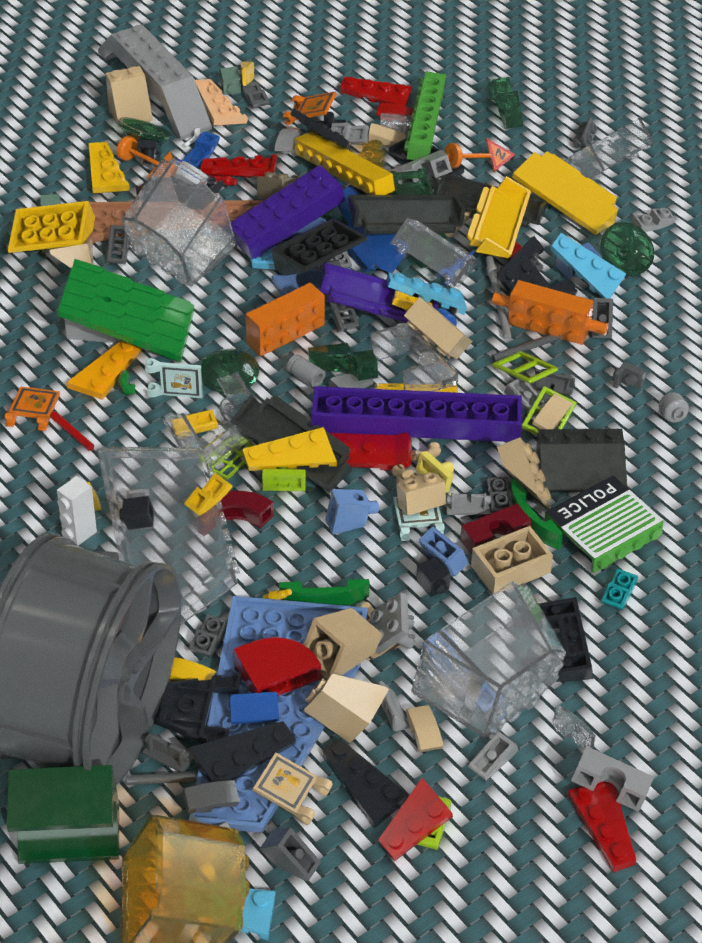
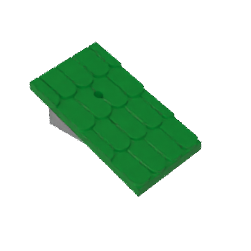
M74 259L58 308V316L65 319L67 339L118 343L123 340L181 362L195 308L190 301L165 294V291L134 282L128 277L105 271L103 267Z

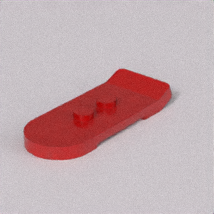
M408 432L397 435L330 433L350 448V459L347 463L352 468H380V470L392 471L394 466L397 465L399 467L398 464H402L405 468L411 465L412 439Z

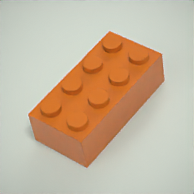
M308 283L246 313L247 345L261 357L325 325V295L312 283Z

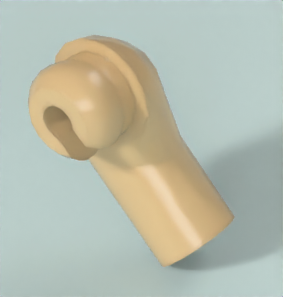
M431 442L428 445L429 450L427 451L436 458L440 455L439 443ZM413 450L411 452V460L418 461L420 453L424 451Z

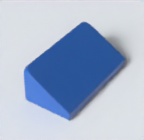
M277 692L230 695L231 724L279 721Z

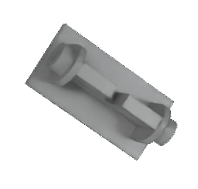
M451 493L446 498L447 515L490 514L491 496L486 495V493L471 494V498H467V494Z

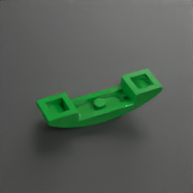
M515 478L511 479L512 504L518 503L531 519V528L544 544L557 550L560 549L563 537L562 531L551 519L543 522L526 503L527 491Z
M369 579L347 580V587L302 588V581L279 582V591L292 590L291 595L281 600L349 606L369 597L370 582Z

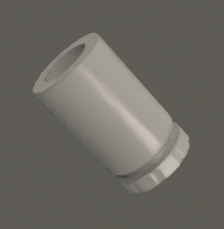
M299 354L293 355L288 361L287 371L313 388L314 386H320L324 381L325 371Z

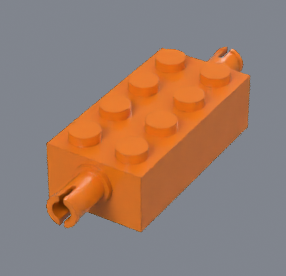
M518 280L510 296L495 292L492 298L493 305L508 308L509 325L545 335H554L555 337L560 335L561 339L583 345L590 331L605 336L608 330L609 323L592 319L594 301L521 280Z

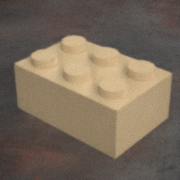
M420 297L404 315L408 319L406 323L419 333L423 332L421 336L434 346L437 344L436 349L449 359L451 356L458 359L473 342L432 305Z
M528 526L472 548L471 567L492 595L495 596L551 573L553 554L534 530Z

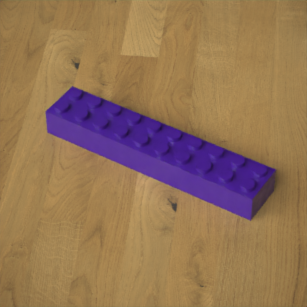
M314 386L312 427L319 425L324 427L329 433L397 435L408 432L412 438L510 442L521 437L522 396Z

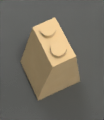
M133 66L106 73L108 106L117 126L122 128L153 121L146 78L141 67Z
M348 608L314 618L304 645L316 655L321 663V675L327 679L332 673L344 675L374 654L383 634L353 608Z
M332 673L327 680L322 678L316 688L310 691L305 699L308 704L303 711L351 743L370 724L389 689L385 686Z

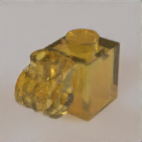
M371 140L368 143H364L362 152L358 153V156L384 168L385 151L382 150V142Z

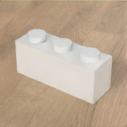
M76 476L57 489V502L62 526L61 533L63 537L71 539L78 546L95 534L97 529L92 486Z

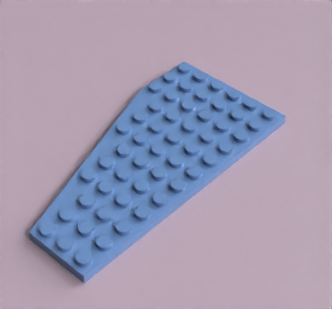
M233 596L217 675H221L223 678L233 676V673L239 672L234 664L233 649L243 644L264 638L279 637L291 639L304 645L314 618L353 608L367 620L368 608ZM361 663L342 676L354 678ZM242 678L239 694L251 693ZM320 680L279 695V721L231 724L230 695L232 694L214 693L207 726L227 728L230 730V736L284 721L297 741L293 746L279 754L302 767L325 728V725L303 711L308 704L305 701L306 697L312 689L316 688ZM272 758L234 779L240 800L237 807H214L211 812L190 813L189 826L214 828L227 822L231 830L263 833L278 805L252 790ZM199 767L196 785L210 783Z

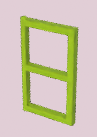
M522 351L492 364L493 367L529 384L558 371L556 366ZM519 357L530 361L513 370L502 366ZM535 365L547 369L530 378L519 374Z
M544 386L523 422L522 428L538 436V429L528 425V422L535 411L539 413L542 410L538 405L545 393L550 396L556 393L573 403L564 419L560 420L558 429L564 428L577 402Z

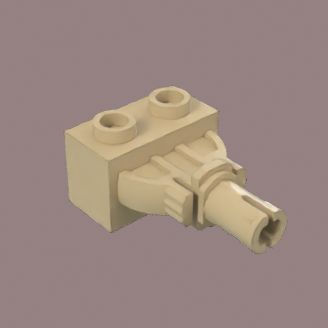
M398 464L399 467L397 465L393 467L392 474L396 477L398 507L407 516L446 504L445 481L436 473L423 475L416 471L414 474L412 469L407 470L402 464Z

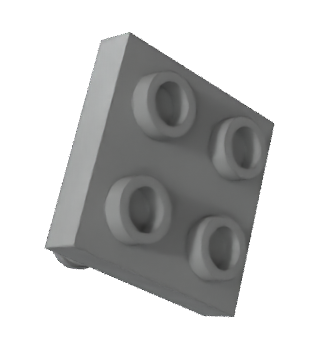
M401 592L371 612V625L383 634L376 649L378 654L395 643L407 649H411L415 644V636L409 634V630L414 626V616L408 615L407 595Z

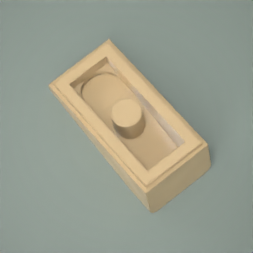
M374 123L370 125L369 144L392 146L406 138V134Z

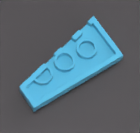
M560 233L550 248L567 267L570 266L576 272L575 275L577 277L583 278L590 285L589 288L594 293L597 292L602 298H611L626 275L623 271Z
M397 272L394 274L388 273L386 281L389 288L411 296L416 293L427 302L435 300L441 304V307L449 309L452 306L459 309L458 313L465 315L467 307L460 290L456 288H443L438 283H425L419 278H407L405 275Z
M175 880L171 897V908L200 918L205 916L214 919L215 923L221 925L226 923L237 927L238 931L247 934L252 932L260 935L261 939L268 941L276 891Z

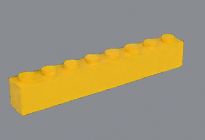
M312 131L294 138V150L298 156L316 166L321 165L327 172L369 195H386L395 191L392 173Z

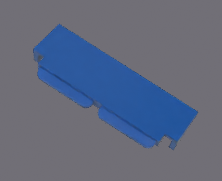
M350 184L343 190L345 201L323 216L326 221L335 218L367 237V240L347 250L363 271H375L378 267L393 273L410 249L397 234H364L363 227H353L348 195L362 194L356 187Z

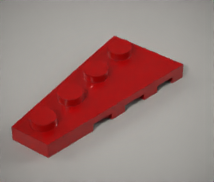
M344 77L340 86V92L357 98L367 97L373 103L379 101L407 106L412 94V86Z
M271 154V158L254 155V159H245L244 156H238L232 160H228L227 157L203 159L201 171L208 176L225 175L231 177L243 176L245 178L264 176L265 172H275L277 154Z
M603 781L596 785L594 791L583 786L568 790V798L612 872L614 873L635 865L636 856L621 805L616 802L618 795L615 786L612 783Z

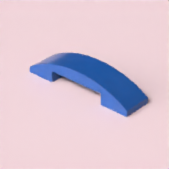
M203 132L195 140V147L183 160L177 159L175 161L177 168L179 169L182 161H185L200 170L203 159L210 158L219 142L220 136Z

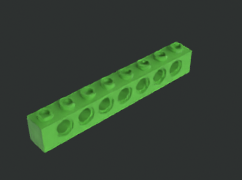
M426 71L425 77H421L404 151L407 152V159L416 160L429 155L431 152L444 93L446 74Z

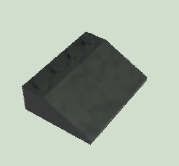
M332 218L271 249L274 267L285 276L304 273L367 240V237L337 219Z
M622 429L538 430L536 446L537 456L540 461L538 465L539 470L541 469L545 476L544 488L547 487L550 493L583 492L612 475L627 487L625 443Z

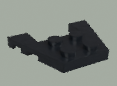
M293 109L290 113L291 116L298 119L299 122L307 126L311 131L351 152L353 151L351 143L340 133L333 132L323 123H320V125L316 124L296 109Z
M535 236L497 274L498 280L509 294H511L518 280L575 296L578 292L568 278L550 286L530 259L544 251V247Z
M233 673V676L223 678L221 675L212 676V679L199 681L196 678L169 682L159 717V726L200 743H207L230 736V730L227 728L209 727L206 725L214 693L239 694L242 673Z

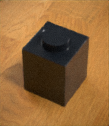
M149 496L123 499L122 508L119 510L120 520L125 523L128 530L153 527L155 509Z
M434 557L417 565L416 581L430 597H433L449 589L450 573Z

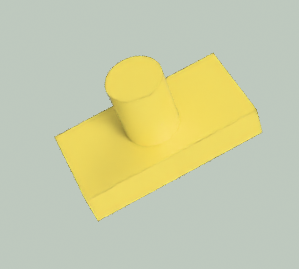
M428 451L421 452L416 470L423 475L436 473L445 481V491L449 492L454 477L453 464L450 461L440 463Z

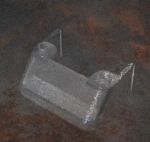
M641 117L620 130L592 145L589 144L563 161L571 166H575V169L580 171L581 175L594 181L601 177L600 173L629 158L631 161L640 156L638 152L653 144L654 141Z
M410 217L406 218L390 243L393 246H397L396 250L404 256L408 253L445 278L444 283L452 288L460 287L479 262L420 221Z
M399 323L396 326L371 333L372 360L374 362L406 352H411L418 359L419 366L403 370L404 390L434 392L458 383V372L432 343L425 340L411 326Z
M238 372L216 379L227 396L219 405V410L224 420L218 424L217 429L210 430L199 438L184 413L163 419L179 448L209 466L220 464L252 439L250 435L231 422L232 418L251 395Z

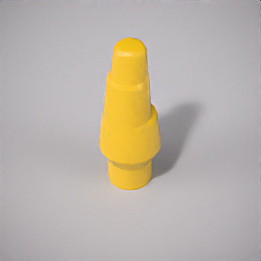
M273 590L263 595V598L281 600L291 595L292 590Z

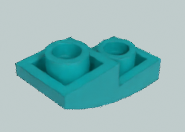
M617 568L612 582L608 584L601 603L623 610L637 584L638 575Z

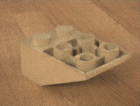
M519 437L498 446L497 449L502 465L509 474L541 504L550 509L549 500H551V495L548 488H544L545 476L542 470L538 469L537 464L540 461L536 452L532 451L530 444H525L522 438Z

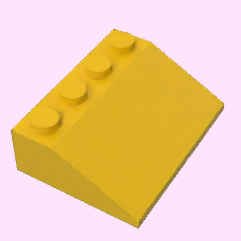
M89 201L16 209L8 252L83 245L93 231L95 215Z

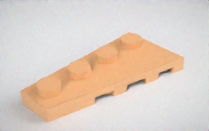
M211 79L195 80L206 112L213 125L222 126L247 123L248 117L245 114L242 115L240 109L237 106H233L227 96L222 95V90Z

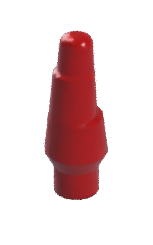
M211 175L216 178V182L223 180L226 186H236L237 179L231 176Z

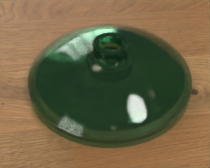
M121 117L118 120L121 130L127 136L134 137L137 142L138 140H156L159 144L170 139L171 133L153 123L128 117Z
M615 223L605 230L600 239L602 258L626 273L625 276L634 277L641 275L653 263L654 246L650 237L643 229L632 223Z
M239 349L217 350L207 355L200 363L202 383L216 392L236 393L246 390L259 377V364L257 360L249 353Z

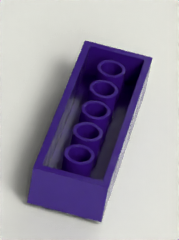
M319 165L227 224L231 238L250 258L256 259L344 202L345 197L342 185Z

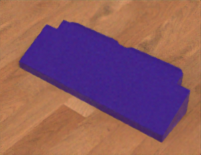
M324 262L320 291L329 295L328 301L402 322L408 321L404 316L406 311L403 308L392 305L394 293L398 290L389 288L386 279ZM414 293L413 296L419 298L418 294ZM435 300L430 301L432 306L437 309L438 302Z

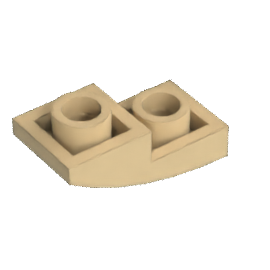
M555 393L536 416L532 424L539 429H555L563 416L570 410L573 403Z
M430 706L406 709L411 733L414 732L419 753L442 749L444 746L442 737Z

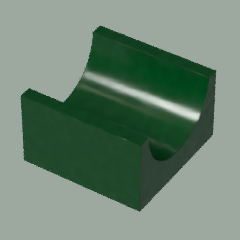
M112 765L92 766L90 771L84 769V766L8 770L7 830L8 832H17L18 864L119 860V799Z

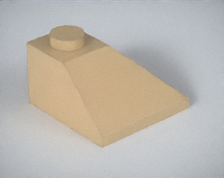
M91 238L86 239L83 245L50 248V254L70 268L73 266L74 259L94 264Z

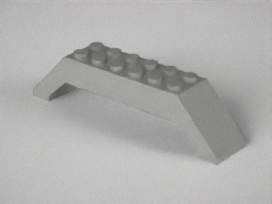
M142 24L111 34L98 48V53L106 61L118 57L127 68L133 66L141 67L145 74L147 89L163 105L172 126V132L180 140L194 136V129L200 128V132L212 129L193 76Z

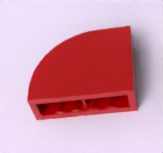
M272 637L256 640L233 649L234 664L237 670L242 673V678L251 693L277 692L279 696L321 680L320 661L308 647L297 641Z

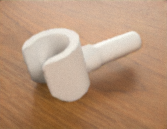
M200 128L194 129V136L183 144L185 148L195 142L203 133L200 132Z

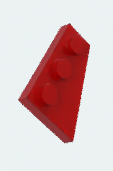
M421 778L378 839L379 843L395 862L453 817V813L427 782Z

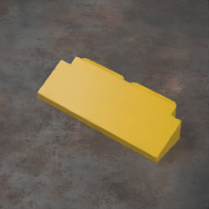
M547 151L540 156L534 152L513 173L512 178L594 235L615 223L618 208L615 207L617 197L590 178L581 175L580 171L555 154Z
M507 176L498 188L491 186L490 189L484 187L476 206V211L480 214H474L466 235L470 240L469 245L477 246L476 252L509 258L515 245L531 191Z

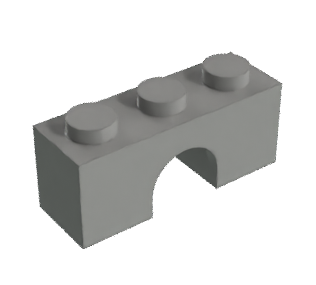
M443 150L391 169L395 183L407 187L417 186L418 181L425 177L434 176L437 178L453 172L448 156Z
M586 746L571 781L594 791L599 782L612 783L619 792L616 802L639 812L654 776Z

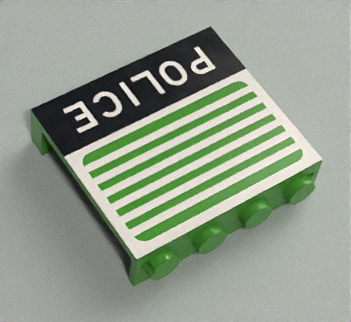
M614 475L545 512V521L551 519L562 532L592 559L593 573L605 569L611 563L623 559L627 554L642 548L643 545L652 540L658 539L662 535L663 519Z

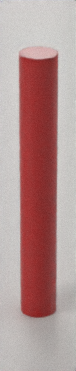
M56 411L50 414L51 419L88 451L94 449V444Z

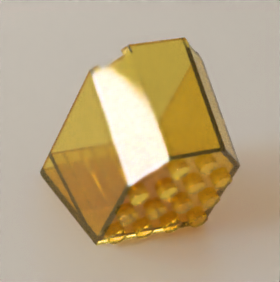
M151 814L122 858V943H230L242 930L245 900L249 894L250 887L245 875V871L248 870L249 857L245 855V845L238 830Z

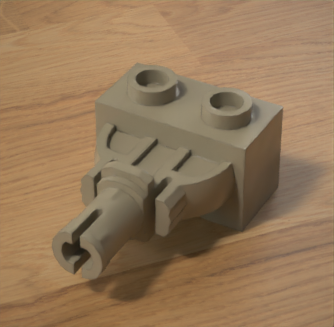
M265 172L264 176L257 177V199H268L299 179L300 176L292 175L288 177V174H277L276 176L275 172Z

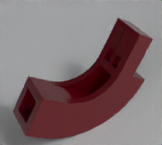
M228 492L214 507L199 516L198 534L206 537L223 522L234 519L247 521L260 529L274 517V502L254 492Z

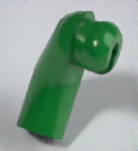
M123 370L120 372L118 379L122 392L127 396L129 394L134 395L136 393V385L129 384V372Z

